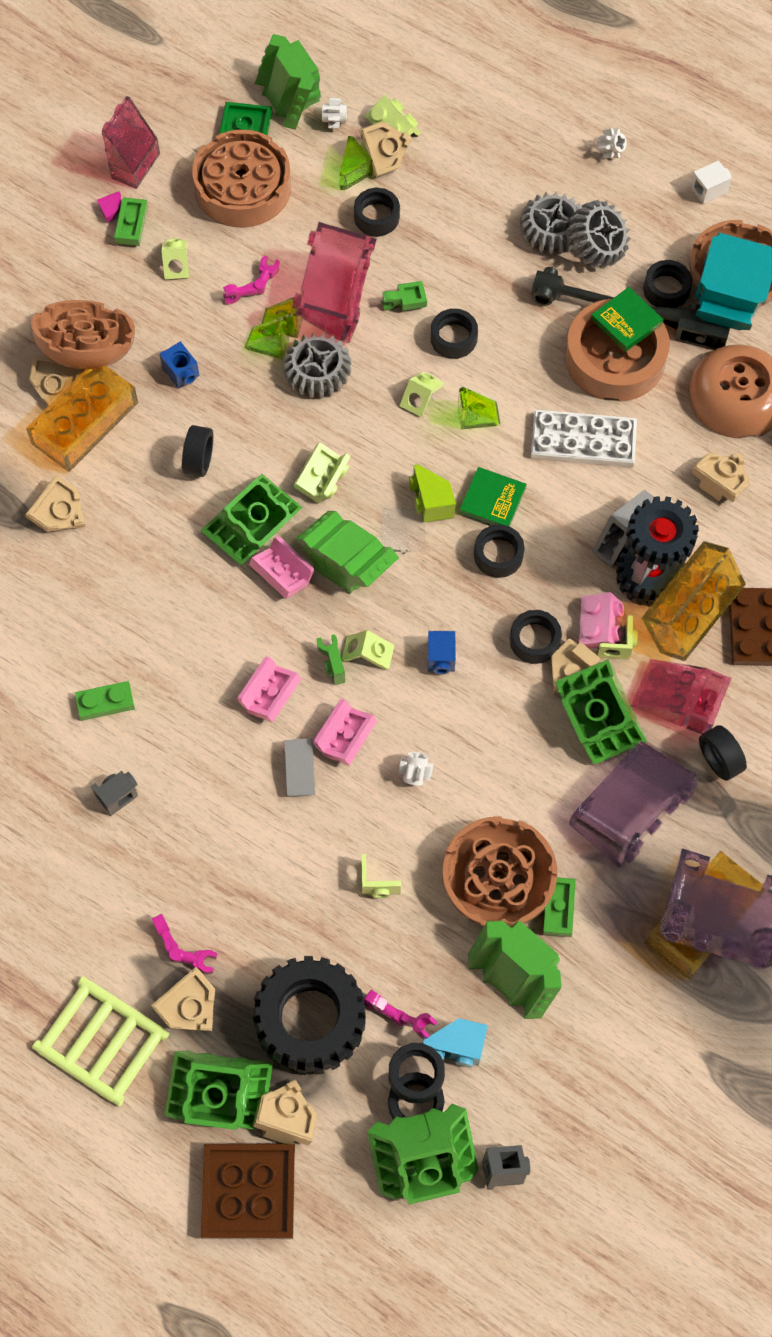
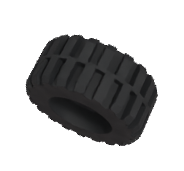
M304 956V961L296 962V958L287 960L288 965L283 968L278 965L272 969L273 975L270 978L266 976L261 982L262 988L256 992L254 998V1028L262 1049L267 1052L268 1057L274 1063H280L281 1068L289 1072L291 1069L297 1070L300 1075H307V1072H315V1075L324 1074L325 1069L331 1068L334 1070L340 1067V1062L344 1059L348 1061L353 1055L355 1047H359L366 1024L364 996L361 988H358L357 981L353 975H348L345 972V968L339 963L334 966L330 964V959L321 957L320 961L313 960V956ZM304 991H318L326 994L334 1001L338 1012L334 1029L325 1037L314 1041H303L292 1037L282 1023L284 1005L291 997Z

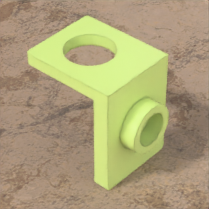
M173 238L162 243L161 251L165 279L189 278L187 240ZM173 259H178L183 264V269L178 273H174L169 269L168 264Z
M425 372L417 374L409 379L400 407L422 417L431 394L442 388L444 382ZM416 393L421 397L422 403L419 407H414L410 404V394Z
M627 615L624 626V644L600 643L597 652L599 658L630 659L633 646H637L638 631L633 630V616ZM606 650H617L618 652L612 653L606 652Z
M366 630L347 636L341 660L346 662L362 657L386 670L390 667L394 645ZM358 640L356 649L350 653L351 646Z
M362 854V895H372L374 898L381 899L388 898L390 894H401V881H366V854Z

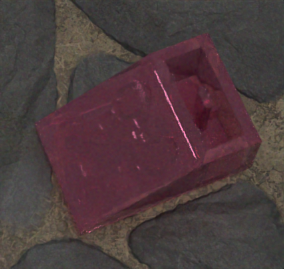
M126 96L123 102L116 106L110 121L104 124L102 136L111 179L137 189L159 157L160 150L158 138L131 98Z
M650 659L631 707L696 733L703 734L712 729L732 678L704 667Z

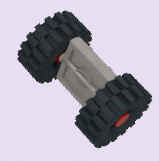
M660 496L654 497L652 503H650L649 499L643 501L642 507L638 505L634 509V513L631 514L626 532L627 545L624 547V551L621 552L618 561L616 581L617 584L621 583L619 589L622 593L628 592L626 598L630 601L633 597L637 598L636 604L642 605V602L646 601L647 606L653 607L654 602L657 601L658 606L663 605L665 599L668 601L672 600L674 594H677L681 587L686 569L685 562L687 557H690L698 537L699 525H696V516H690L691 508L686 506L683 509L681 507L683 502L678 499L676 503H672V497L667 496L664 501H660Z

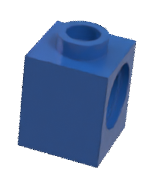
M181 341L159 354L163 370L178 389L185 384H191L200 376L197 361Z
M428 631V671H434L436 674L455 672V631Z

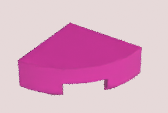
M120 191L97 199L98 206L107 223L117 217V213L121 208L122 199Z

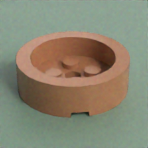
M252 130L224 132L215 136V140L207 146L203 145L194 158L192 176L196 200L203 212L218 223L239 228L257 226L276 217L289 200L291 194L289 159L285 150L275 144L268 135ZM238 170L247 171L241 178L236 174Z
M611 299L597 301L584 308L574 318L570 326L565 351L567 370L573 381L582 390L596 398L604 400V397L619 399V401H628L641 397L652 390L663 375L670 348L667 329L663 323L627 352H624L591 320L592 313ZM610 351L622 352V357L614 359L609 353Z

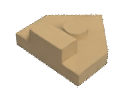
M379 122L360 129L359 132L362 138L360 143L367 165L371 166L374 177L399 169L404 153L413 137L400 132L385 122Z
M33 355L29 381L48 408L52 410L80 391L84 369L66 367L47 357Z
M707 453L691 471L693 475L701 480L698 487L718 501L726 497L734 502L747 489L750 483L748 474H745L742 454L719 456L718 453Z
M57 474L26 513L27 519L47 532L85 526L78 489Z
M569 638L551 656L553 695H560L556 685L557 680L601 662V658L583 643L576 644Z
M195 967L151 1007L171 1029L212 1031L215 988L200 970Z
M295 1079L285 1086L263 1095L259 1099L253 1127L264 1130L263 1137L277 1142L293 1144L296 1141L309 1146L313 1140L317 1113L312 1105H308L300 1092L302 1089Z

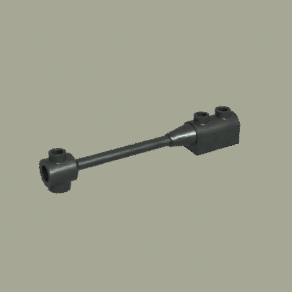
M546 267L544 271L537 270L531 292L534 302L543 306L550 305L552 300L556 301L561 295L593 303L614 298L565 285L562 276H559L558 271L553 267ZM690 304L689 308L651 307L664 319L663 323L677 330L675 341L710 350H716L726 345L730 328L703 321V319L696 316L697 310L700 309L699 304Z

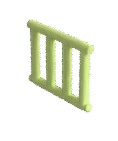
M82 976L78 982L79 988L44 1038L41 1041L37 1040L33 1044L32 1049L110 1102L121 1106L125 1099L123 1094L160 1040L165 1041L170 1033L96 983ZM88 994H91L103 1003L66 1056H63L51 1047ZM113 1009L127 1019L90 1072H87L75 1064V1062ZM138 1025L150 1033V1036L114 1088H111L99 1080V1078L135 1026Z

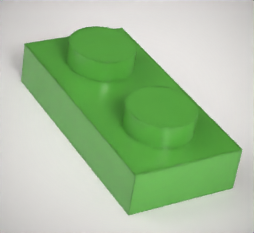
M123 197L114 236L116 244L140 246L148 209L147 200Z
M129 681L75 692L81 721L135 710Z
M557 877L553 896L544 909L543 935L572 937L576 879Z

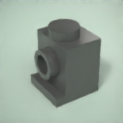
M120 771L118 774H111L104 779L100 787L96 783L91 786L94 795L110 816L138 797L135 789L138 784L130 772L124 774L123 771Z
M522 1145L486 1148L482 1165L487 1190H492L495 1186L524 1184L526 1176L530 1175V1161L528 1156L524 1157Z

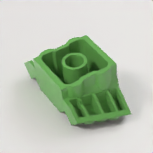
M273 34L269 45L266 46L264 51L265 55L262 57V64L258 68L255 84L265 86L262 96H266L276 111L275 116L286 118L283 127L296 130L302 112L310 105L320 101L319 69L299 40L289 43L286 37Z
M261 474L223 508L201 532L242 565L303 507L265 475Z
M328 510L295 538L311 557L314 570L350 594L361 586L369 587L399 559V556L391 547L383 546L377 537L351 520H343L337 511Z
M609 659L556 681L563 706L581 744L584 745L594 765L647 743L645 733L629 704L623 686L617 678L615 669Z
M487 921L468 953L469 969H483V983L489 982L509 1000L510 1006L524 1005L525 1019L542 1018L562 988L561 973L557 969V964L560 962L559 954L521 921H516L512 927H509L504 921Z
M189 1050L175 1051L164 1115L173 1119L185 1120L184 1123L232 1130H237L238 1127L256 1129L253 1127L258 1101L263 1095L269 1093L273 1063L264 1060H249L244 1057L232 1058L216 1056L210 1053H194Z
M451 1104L445 1112L432 1108L429 1112L407 1118L396 1116L389 1125L377 1121L367 1132L380 1194L392 1199L404 1197L408 1205L460 1193L462 1183L470 1181L479 1171L467 1110L455 1104Z

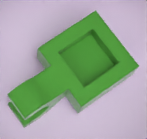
M422 281L398 284L397 291L382 293L383 300H381L383 310H392L398 305H401L402 311L427 307V298Z
M331 635L332 644L329 646L323 645L321 637L317 638L318 650L328 657V660L324 661L327 677L332 676L335 685L345 683V671L336 635Z

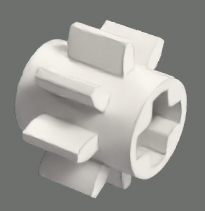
M330 98L329 104H323L322 122H328V128L340 129V123L347 122V105L341 104V99Z
M613 128L603 129V135L599 136L596 142L597 150L603 154V158L610 159L620 158V152L625 150L627 144L625 136L620 133V129Z
M409 752L407 758H401L398 774L404 775L403 781L405 783L417 786L423 785L424 779L430 780L434 764L428 763L429 757L426 754Z

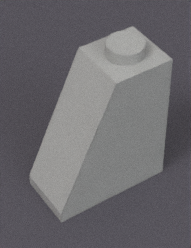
M643 490L614 512L608 519L592 552L610 567H613L619 561L621 552L624 551V547L627 545L626 532L631 514L634 513V509L638 505L642 507L644 500L649 499L650 503H652L654 496Z

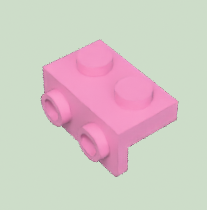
M280 536L273 539L269 549L252 557L249 564L285 599L306 588L314 572V568Z
M607 592L581 597L579 643H583L589 649L599 647L600 643L620 644V641L623 639L621 617L624 615V606L614 594Z
M266 656L238 696V701L248 714L273 722L301 681V677L296 672L277 666L270 657Z
M340 699L331 711L322 729L317 733L314 744L324 757L350 766L377 720L372 714L353 709L346 700Z

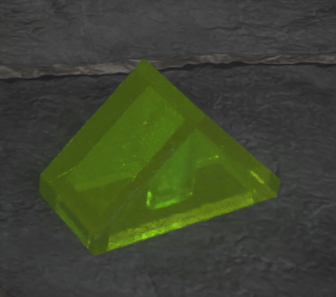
M348 136L340 171V190L344 191L373 175V159L353 136Z
M297 295L266 308L260 329L264 332L298 338L304 318L302 297Z
M283 316L252 327L245 348L253 352L282 359L290 339L288 318Z
M465 387L459 388L458 414L461 430L492 427L500 424L496 401Z

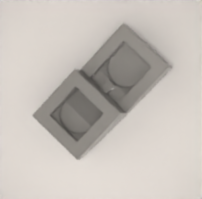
M312 739L285 740L287 796L315 795Z

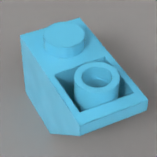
M459 1018L429 1036L428 1039H424L423 1043L433 1047L441 1055L442 1060H444V1057L454 1059L457 1065L472 1068L473 1064L479 1066L488 1025Z

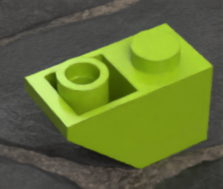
M419 464L414 465L413 474L409 476V486L411 492L415 491L417 498L414 500L417 514L421 513L423 523L454 518L456 502L450 482Z

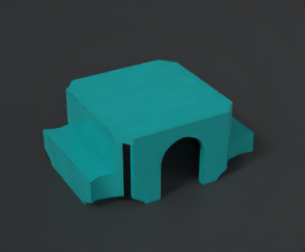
M718 232L717 236L712 237L702 266L704 269L696 288L694 298L698 299L702 287H704L698 301L700 309L697 310L696 316L703 319V321L735 330H750L752 327L751 319L754 317L760 303L765 305L772 281V247Z

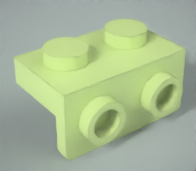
M383 95L365 115L372 125L385 122L409 136L412 133H415L417 136L421 134V131L416 127L419 124L418 121L411 114L405 115L402 112L405 107L395 97L391 100L386 95Z
M319 442L312 451L293 487L317 503L326 498L330 499L338 488L335 485L338 478L341 479L349 468L347 462L350 455L345 453L343 456H339Z

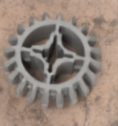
M556 191L552 196H549L547 192H545L543 197L536 195L534 200H529L527 206L522 210V217H520L521 233L525 235V242H531L532 249L539 247L540 253L544 250H549L550 255L553 251H558L561 255L563 249L570 252L574 244L573 241L568 240L570 235H572L567 230L571 225L569 220L574 216L573 212L581 207V204H575L574 198L568 200L566 193L562 197L558 196Z
M593 200L592 202H587L573 212L574 216L569 220L571 225L567 230L572 235H570L568 240L573 241L574 244L571 249H576L578 251L577 257H583V264L590 263L591 268L612 266L625 256L624 252L629 249L627 243L631 238L627 236L630 230L625 227L627 220L620 217L622 211L616 212L615 205H608L607 201Z
M324 332L320 337H316L312 333L311 338L303 335L301 342L294 340L293 347H288L287 354L283 359V371L288 383H291L293 390L299 389L301 395L309 392L311 399L314 394H319L322 399L326 392L332 396L334 389L341 391L342 384H347L348 376L351 374L350 365H352L348 349L343 348L342 341L335 342L333 335L327 339ZM308 356L307 359L302 361V364L298 365L302 359ZM334 366H337L333 372L327 375L330 370H333Z

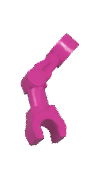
M264 255L260 261L259 278L255 282L241 287H237L234 284L224 286L225 294H223L226 304L237 302L241 296L263 294L269 278L272 279L279 272L280 260L276 259L274 265L268 266V256Z
M163 914L152 918L159 936L161 935L165 943V948L171 961L193 964L192 966L194 968L197 967L201 972L213 974L214 968L205 966L204 960L208 957L217 959L216 952L212 950H199L196 953L179 949L178 944L169 932L170 929Z
M370 990L364 999L365 1006L386 1015L401 1027L404 1025L412 1027L413 1031L422 1039H428L430 1036L424 1030L425 1026L428 1024L436 1026L437 1021L428 1013H422L416 1018L409 1016L404 1011L388 1004L382 996L373 990Z

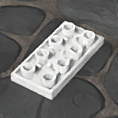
M534 410L531 459L634 467L637 418Z

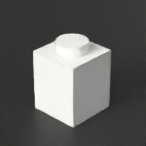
M718 160L695 171L690 187L700 201L705 204L727 194L732 177L729 170L724 168Z

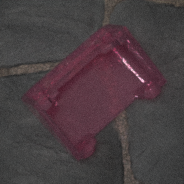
M318 222L316 230H311L308 237L307 245L311 246L300 294L295 293L292 308L296 309L295 314L330 336L333 335L335 339L349 344L359 321L360 300L366 273L370 266V256L375 249L377 239Z

